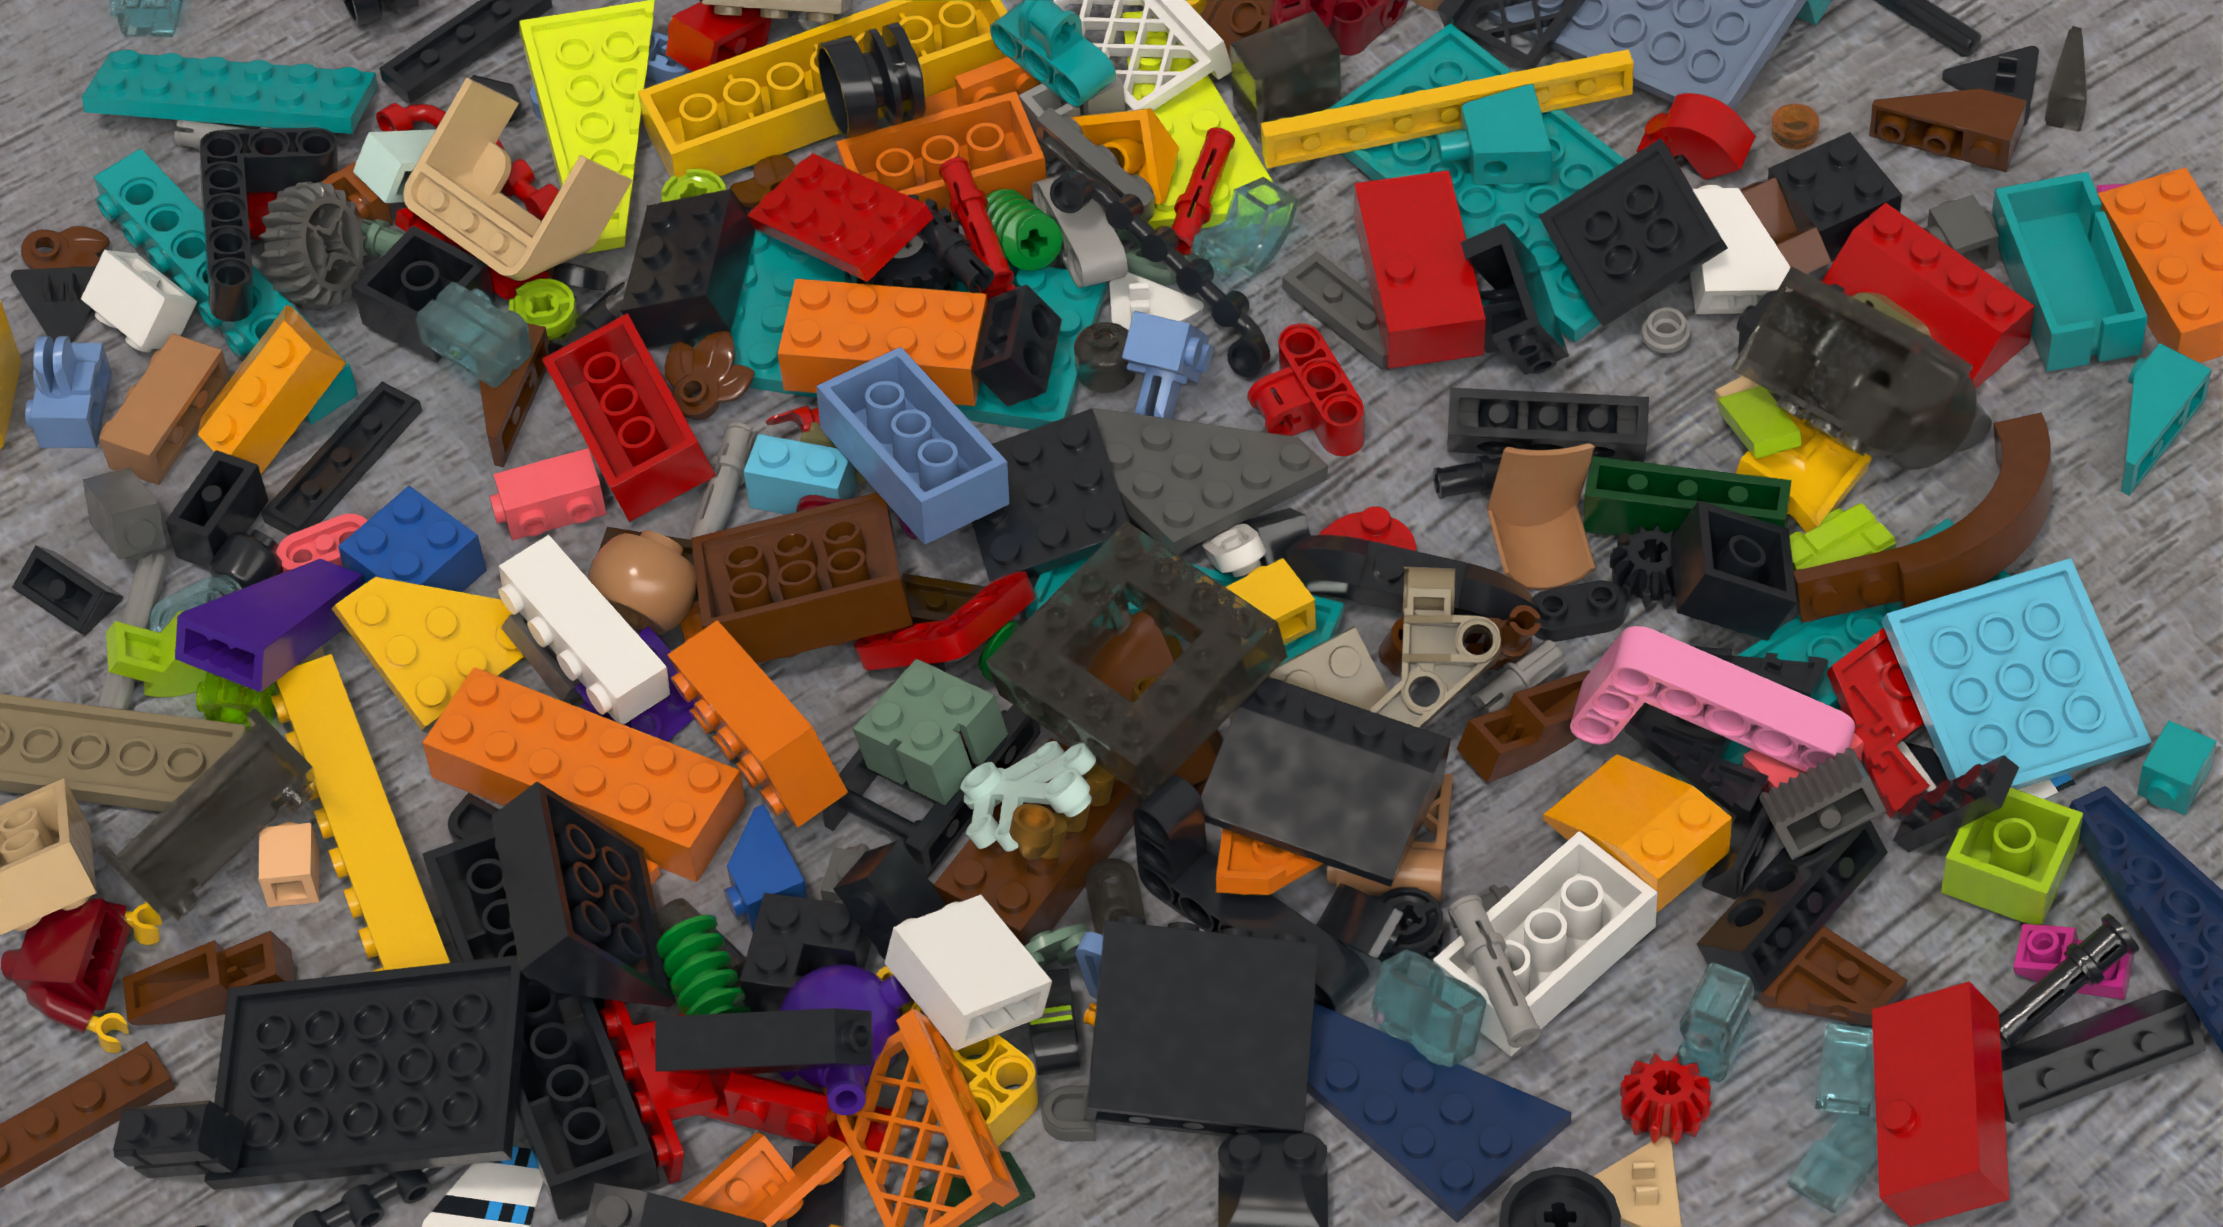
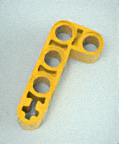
M885 966L876 975L884 981L892 976L893 973ZM909 995L910 1002L902 1007L903 1015L912 1008L925 1015ZM997 1034L956 1051L951 1047V1050L997 1147H999L1033 1115L1038 1107L1039 1094L1036 1071L1032 1061ZM971 1055H983L977 1059H967ZM1013 1084L1022 1085L1020 1088L1013 1090L1005 1089V1087Z

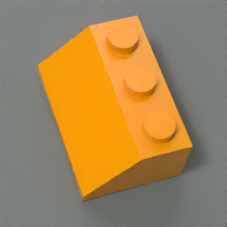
M286 305L202 415L198 435L214 452L218 450L257 464L262 475L346 365V362L293 307Z

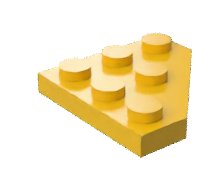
M374 577L332 608L333 612L421 731L439 719L473 667L499 676L525 658L501 629L509 615H512L501 599Z

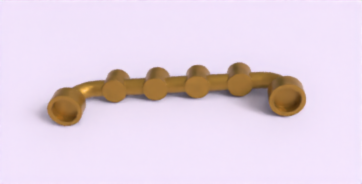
M1144 676L1134 682L1130 705L1137 713V716L1124 737L1110 739L1105 758L1101 762H1095L1093 767L1083 775V778L1090 786L1089 794L1092 799L1090 804L1081 813L1073 817H1067L1064 813H1057L1056 811L1052 813L1049 809L1037 804H1023L1014 810L1009 832L1011 838L1018 843L1020 853L1024 858L1032 860L1039 857L1053 859L1060 856L1066 831H1082L1086 827L1090 805H1106L1110 800L1114 780H1127L1133 776L1138 751L1148 740L1157 718L1164 717L1170 712L1174 688L1169 682L1154 676Z

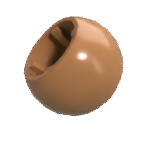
M643 530L640 536L624 533L612 538L599 550L591 563L588 573L589 581L632 628L642 631L649 626L656 635H664L677 627L692 609L697 594L695 569L686 558L681 556L683 552L682 546L674 540L650 530Z

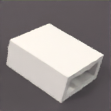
M982 895L962 902H952L941 910L917 919H907L898 926L893 927L885 965L954 1051L1043 1016L1052 980Z

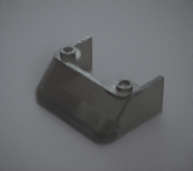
M255 707L247 714L251 729L117 855L108 846L99 852L109 869L162 921L167 920L171 916L177 921L184 918L200 902L201 899L196 893L286 808L292 813L296 812L315 793L310 787V784L315 779L313 767Z

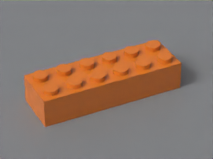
M473 667L422 742L432 778L503 806L507 805L538 781L642 847L645 858L658 864L659 868L694 882H698L746 806L739 769L476 667Z

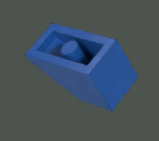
M764 804L755 807L727 865L731 887L724 889L726 900L734 917L744 916L752 933L764 893L808 899L805 881Z

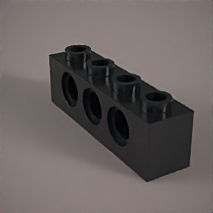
M1450 387L1447 452L1502 455L1506 447L1525 450H1554L1591 443L1595 446L1593 452L1595 457L1644 462L1648 437L1649 397Z
M1871 820L1792 861L1785 847L1776 855L1697 942L1700 952L1718 983L1762 993L1768 988L1888 853Z

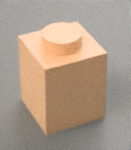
M286 822L278 826L259 828V882L268 907L319 903L320 850L311 823L298 824Z

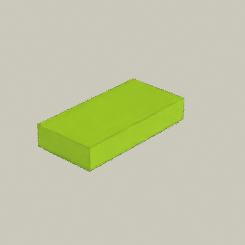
M1764 385L1717 398L1720 415L1755 459L1802 445L1800 429Z

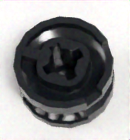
M1399 887L1387 891L1378 900L1404 914L1398 922L1401 926V931L1396 942L1388 952H1381L1378 960L1385 966L1397 971H1415L1427 967L1440 954L1443 948V912L1438 901L1428 892L1413 887ZM1427 952H1435V953H1434L1432 956L1429 957V955H1428ZM1423 955L1425 961L1420 962L1417 957ZM1399 958H1405L1403 964H1399ZM1412 961L1414 964L1408 965V962Z

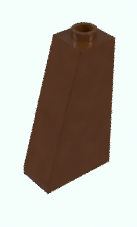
M1148 606L1063 651L1062 655L1066 663L1126 733L1130 730L1137 716V713L1130 705L1134 682L1144 676H1154L1166 680L1173 686L1174 697L1170 712L1164 717L1157 718L1148 740L1140 750L1165 779L1170 775H1178L1189 782L1201 797L1223 740L1167 613Z

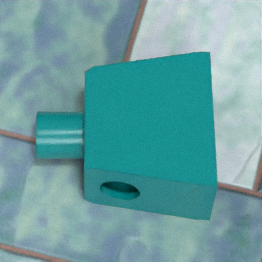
M1533 84L1466 102L1461 106V131L1438 134L1436 137L1440 162L1467 159L1472 180L1478 185L1551 182L1552 150Z

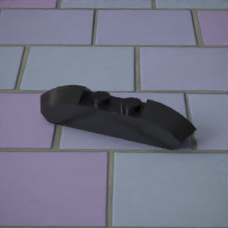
M1336 535L1303 536L1286 550L1289 566L1308 591L1402 612L1404 567L1455 568L1454 615L1500 618L1503 621L1509 618L1511 611L1517 606L1527 605L1535 610L1538 608L1527 588L1521 583L1494 570L1458 560L1365 539Z

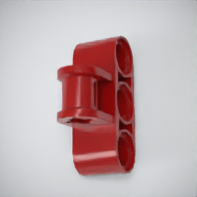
M1301 323L1288 326L1279 335V371L1259 379L1251 386L1247 394L1250 405L1254 409L1260 410L1266 420L1264 427L1267 433L1293 436L1312 429L1327 452L1335 456L1355 454L1362 448L1365 440L1364 405L1324 338L1315 327Z

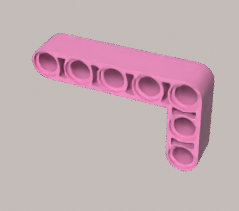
M1633 626L1623 630L1582 682L1570 724L1571 732L1580 740L1590 744H1608L1616 738L1645 702L1807 772L1808 767L1816 768L1818 762L1825 764L1827 757L1834 759L1836 753L1844 754L1845 749L1851 747L1855 730L1853 719L1838 709L1644 626Z

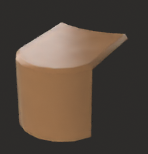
M1591 443L1554 450H1525L1506 447L1503 451L1487 513L1505 575L1521 583L1527 589L1548 590L1564 587L1581 580L1596 568L1578 509V503L1595 446Z

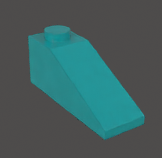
M2161 343L2158 344L2147 359L2140 357L2128 377V383L2132 384V391L2129 402L2121 492L2128 496L2132 494L2206 401L2212 369Z

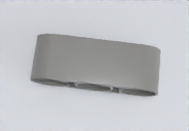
M1061 175L1035 181L1032 184L1033 202L1036 207L1054 219L1060 227L1063 241L1059 255L1075 285L1081 289L1125 277L1128 272L1126 254L1114 228L1108 223L1103 208L1091 199L1079 211L1071 214L1064 213L1054 206L1050 198V187L1053 181Z

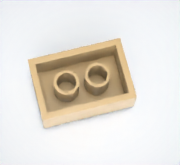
M65 778L0 806V935L11 930H27L36 925L43 916L59 909H75L83 905L91 895L97 893L91 828Z

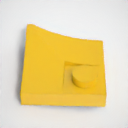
M1787 409L1785 412L1800 429L1802 445L1755 459L1748 450L1740 459L1736 473L1792 480L1789 514L1807 533L1818 527L1826 515L1838 508L1851 489L1868 471L1872 456Z

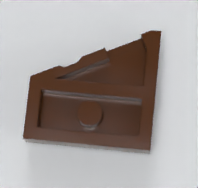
M1823 925L1763 993L1759 992L1758 1002L1769 1008L1872 1026V1009L1896 1003L1906 992L1908 980Z

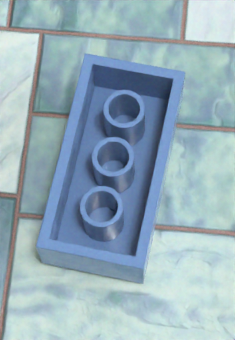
M902 347L816 386L820 429L924 545L1010 504L1007 461Z

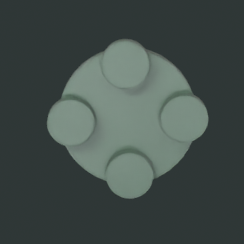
M1086 924L1068 926L1052 933L1051 930H1047L1030 939L1031 942L1024 947L1040 967L1059 959L1061 966H1067L1078 961L1075 951L1084 933L1090 931Z

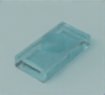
M1827 1023L1815 1109L1869 1117L1874 1085L1873 1029Z

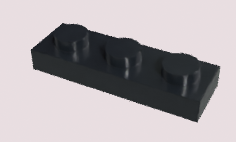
M2002 755L1984 765L1980 763L1974 765L1966 774L1952 781L1950 779L1944 780L1934 790L1922 796L1919 794L1912 796L1899 813V819L1902 822L1893 841L1909 853L2000 809L2019 770V766L2005 755Z

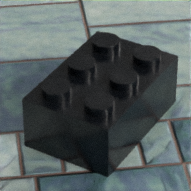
M732 189L647 205L620 310L623 315L628 313L646 348L704 338L709 334L720 331L731 333L756 230Z

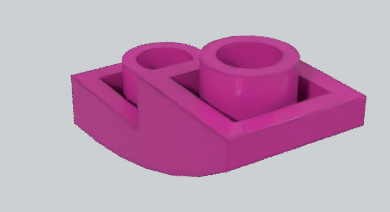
M2023 924L2013 966L2014 972L2038 982L2066 959L2064 952L2067 951V946L2072 942L2079 944L2083 940H2078L2075 927ZM2127 953L2103 973L2104 980L2100 984L2091 986L2087 983L2077 993L2125 999L2134 955Z

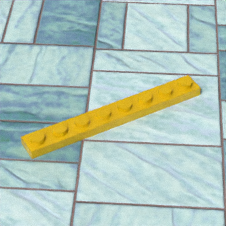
M1629 49L1261 123L1262 156L1266 169L1460 130L1461 106L1466 102L1528 84L1534 85L1541 113L1632 95L1634 62Z

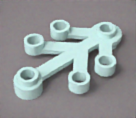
M1051 741L1043 745L1035 753L1007 769L997 768L992 762L979 765L963 779L960 786L965 794L964 802L970 809H974L972 823L966 830L967 836L978 849L986 848L997 840L1006 852H1010L1019 847L1018 843L1011 838L1009 830L1013 812L1018 806L1023 805V802L1050 804L1057 813H1064L1067 817L1078 815L1090 804L1092 799L1089 794L1090 786L1082 775L1093 767L1096 757L1085 743L1076 744L1065 752L1057 741ZM1002 802L998 824L992 815L994 807Z

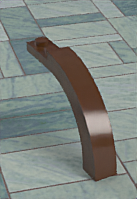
M2042 412L1993 423L1995 456L2000 470L1999 476L1986 498L1959 522L1929 538L1909 545L1794 571L1797 599L1796 611L1801 623L1901 601L1903 607L1907 608L1980 586L2013 563L2029 547L2041 530L2052 500L2051 443L2048 427Z

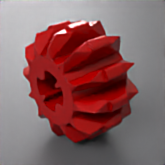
M1655 1052L1649 1060V1064L1635 1060L1630 1075H1625L1624 1080L1621 1082L1620 1096L1622 1099L1620 1112L1622 1119L1631 1121L1634 1135L1649 1132L1653 1145L1661 1136H1667L1677 1146L1682 1138V1134L1696 1137L1697 1132L1701 1128V1123H1705L1710 1116L1712 1102L1709 1101L1711 1093L1709 1078L1700 1076L1697 1062L1684 1066L1681 1065L1678 1053L1670 1061H1663Z

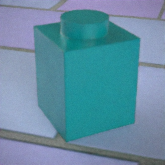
M2168 720L2142 765L2137 795L2148 799L2157 807L2171 809L2185 815L2211 771L2217 741Z

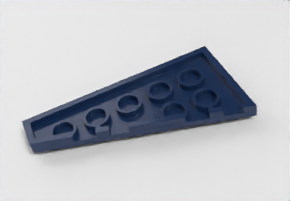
M2104 786L2073 800L2069 808L2083 813L2080 840L2223 1053V890L2108 787Z
M1314 1003L1307 1093L1457 1223L1571 1124V1112Z

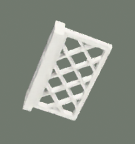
M1054 0V3L1061 9L1068 4H1082L1079 16L1082 22L1083 37L1086 30H1107L1103 44H1092L1105 53L1108 58L1110 56L1131 57L1128 70H1115L1116 75L1124 83L1125 107L1128 110L1151 108L1154 111L1208 74L1212 73L1219 80L1233 71L1224 41L1186 0ZM1092 5H1113L1110 18L1089 17ZM1142 5L1144 7L1142 18H1120L1123 6ZM1138 31L1135 44H1113L1116 32ZM1148 31L1167 32L1169 35L1166 45H1145ZM1141 57L1162 58L1160 70L1138 71ZM1173 58H1192L1195 62L1194 65L1183 72L1169 71ZM1134 83L1156 84L1154 91L1141 100L1137 101L1132 96Z

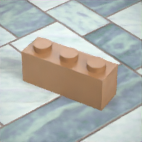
M173 333L171 334L162 349L157 350L153 354L149 367L139 382L130 387L125 402L114 418L108 420L102 428L99 440L109 469L118 471L130 467L139 479L160 485L199 428L202 415L230 380L222 349Z

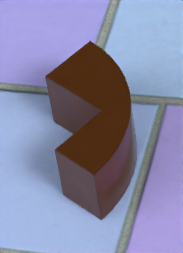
M1776 177L1756 181L1739 189L1797 278L1832 263L1817 227L1797 230Z

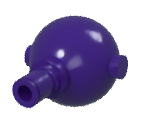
M829 965L806 974L791 987L779 1011L828 1008L872 1011V1066L779 1072V1074L787 1081L798 1076L816 1088L822 1089V1087H825L827 1089L828 1105L835 1113L840 1115L857 1113L865 1104V1087L868 1086V1080L875 1061L881 1054L887 1039L900 1030L896 1020L903 1016L902 1007L910 1002L908 992L893 975L883 981L874 973L853 965ZM899 1053L891 1058L887 1072L897 1060Z

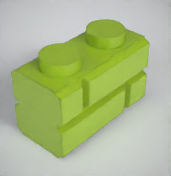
M1862 502L1846 511H1843V509L1831 511L1825 516L1818 527L1805 534L1795 532L1790 535L1793 571L1896 548L1895 537L1881 522H1877L1876 517Z

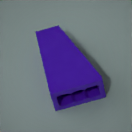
M317 559L186 610L177 616L175 659L262 692L345 628L332 608L339 601L362 586L363 574L323 559Z

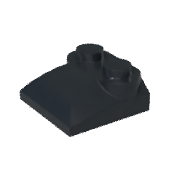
M1305 1132L1239 1133L1223 1141L1218 1150V1227H1328L1327 1145L1321 1139Z

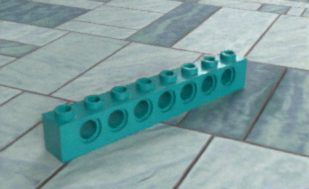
M141 148L93 176L99 192L95 202L102 215L109 222L116 220L120 224L122 233L130 245L135 249L141 246L154 268L162 274L166 273L174 284L197 301L198 311L206 325L212 330L218 327L224 333L226 343L237 357L240 358L243 355L247 357L286 305L293 307L298 312L279 291L273 290V285L252 264V313L241 321L227 322L217 319L211 314L209 309L203 212ZM309 323V325L327 342V340ZM341 355L340 357L346 362V365L304 418L310 425L358 396L351 366Z

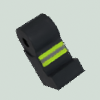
M1069 969L1044 971L1052 980L1043 1016L1028 1022L1037 1075L1080 1070L1079 1045Z

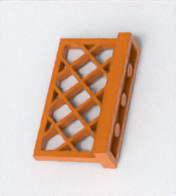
M912 1008L896 1020L900 1030L887 1039L881 1054L875 1061L868 1080L869 1083L865 1092L866 1101L863 1108L852 1115L836 1113V1120L852 1151L855 1162L885 1227H904L910 1207L928 1210L923 1227H958L992 1202L1004 1207L1020 1194L949 1043L928 1017ZM905 1048L909 1060L903 1079L885 1077L891 1058ZM882 1085L900 1088L891 1116L874 1113ZM822 1087L825 1095L827 1096V1089L825 1087ZM913 1091L926 1093L929 1100L922 1122L905 1119ZM871 1121L888 1124L880 1152L867 1150L864 1143ZM902 1127L919 1131L911 1159L893 1155ZM933 1134L946 1136L949 1143L942 1165L924 1162ZM890 1164L908 1167L899 1196L887 1193L884 1187ZM922 1170L939 1174L931 1202L913 1199ZM953 1177L966 1179L973 1194L956 1207L944 1205Z

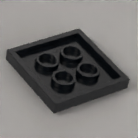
M1662 138L1539 215L1603 327L1728 249Z
M1093 409L991 444L1007 461L1010 504L972 522L990 583L1015 572H1026L1028 577L1031 578L1136 541Z

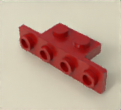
M605 999L604 1009H600L598 1014L608 1039H612L615 1046V1057L625 1082L629 1081L633 1091L631 1097L641 1123L646 1124L650 1134L648 1140L653 1150L656 1167H663L669 1184L680 1182L684 1151L672 1121L716 1110L718 1096L709 1074L656 1072L655 1021L633 1026L623 1001Z
M731 1072L730 1076L709 1074L718 1096L717 1109L698 1115L819 1145L830 1136L848 1146L836 1120V1113L830 1109L824 1092L752 1074L741 1075ZM876 1106L874 1113L891 1116L893 1110ZM871 1121L864 1142L867 1150L880 1152L888 1124Z

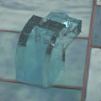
M1265 177L1236 188L1232 194L1225 222L1196 234L1191 252L1207 260L1213 269L1222 271L1225 274L1241 269L1248 275L1254 276L1273 260L1283 246L1290 232L1299 199Z

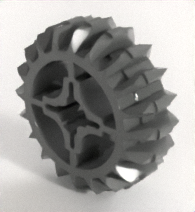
M309 181L297 183L296 186H290L285 190L279 191L277 199L268 202L270 214L262 217L266 232L259 235L265 242V251L260 256L265 257L268 262L265 274L274 277L273 290L283 292V296L290 303H294L297 309L328 310L332 309L333 306H339L343 302L351 300L352 292H354L353 287L359 282V277L366 274V270L362 265L363 259L369 256L363 247V241L367 236L362 235L360 229L363 218L355 217L354 215L355 202L346 201L344 190H335L332 184H324L323 182L312 183Z

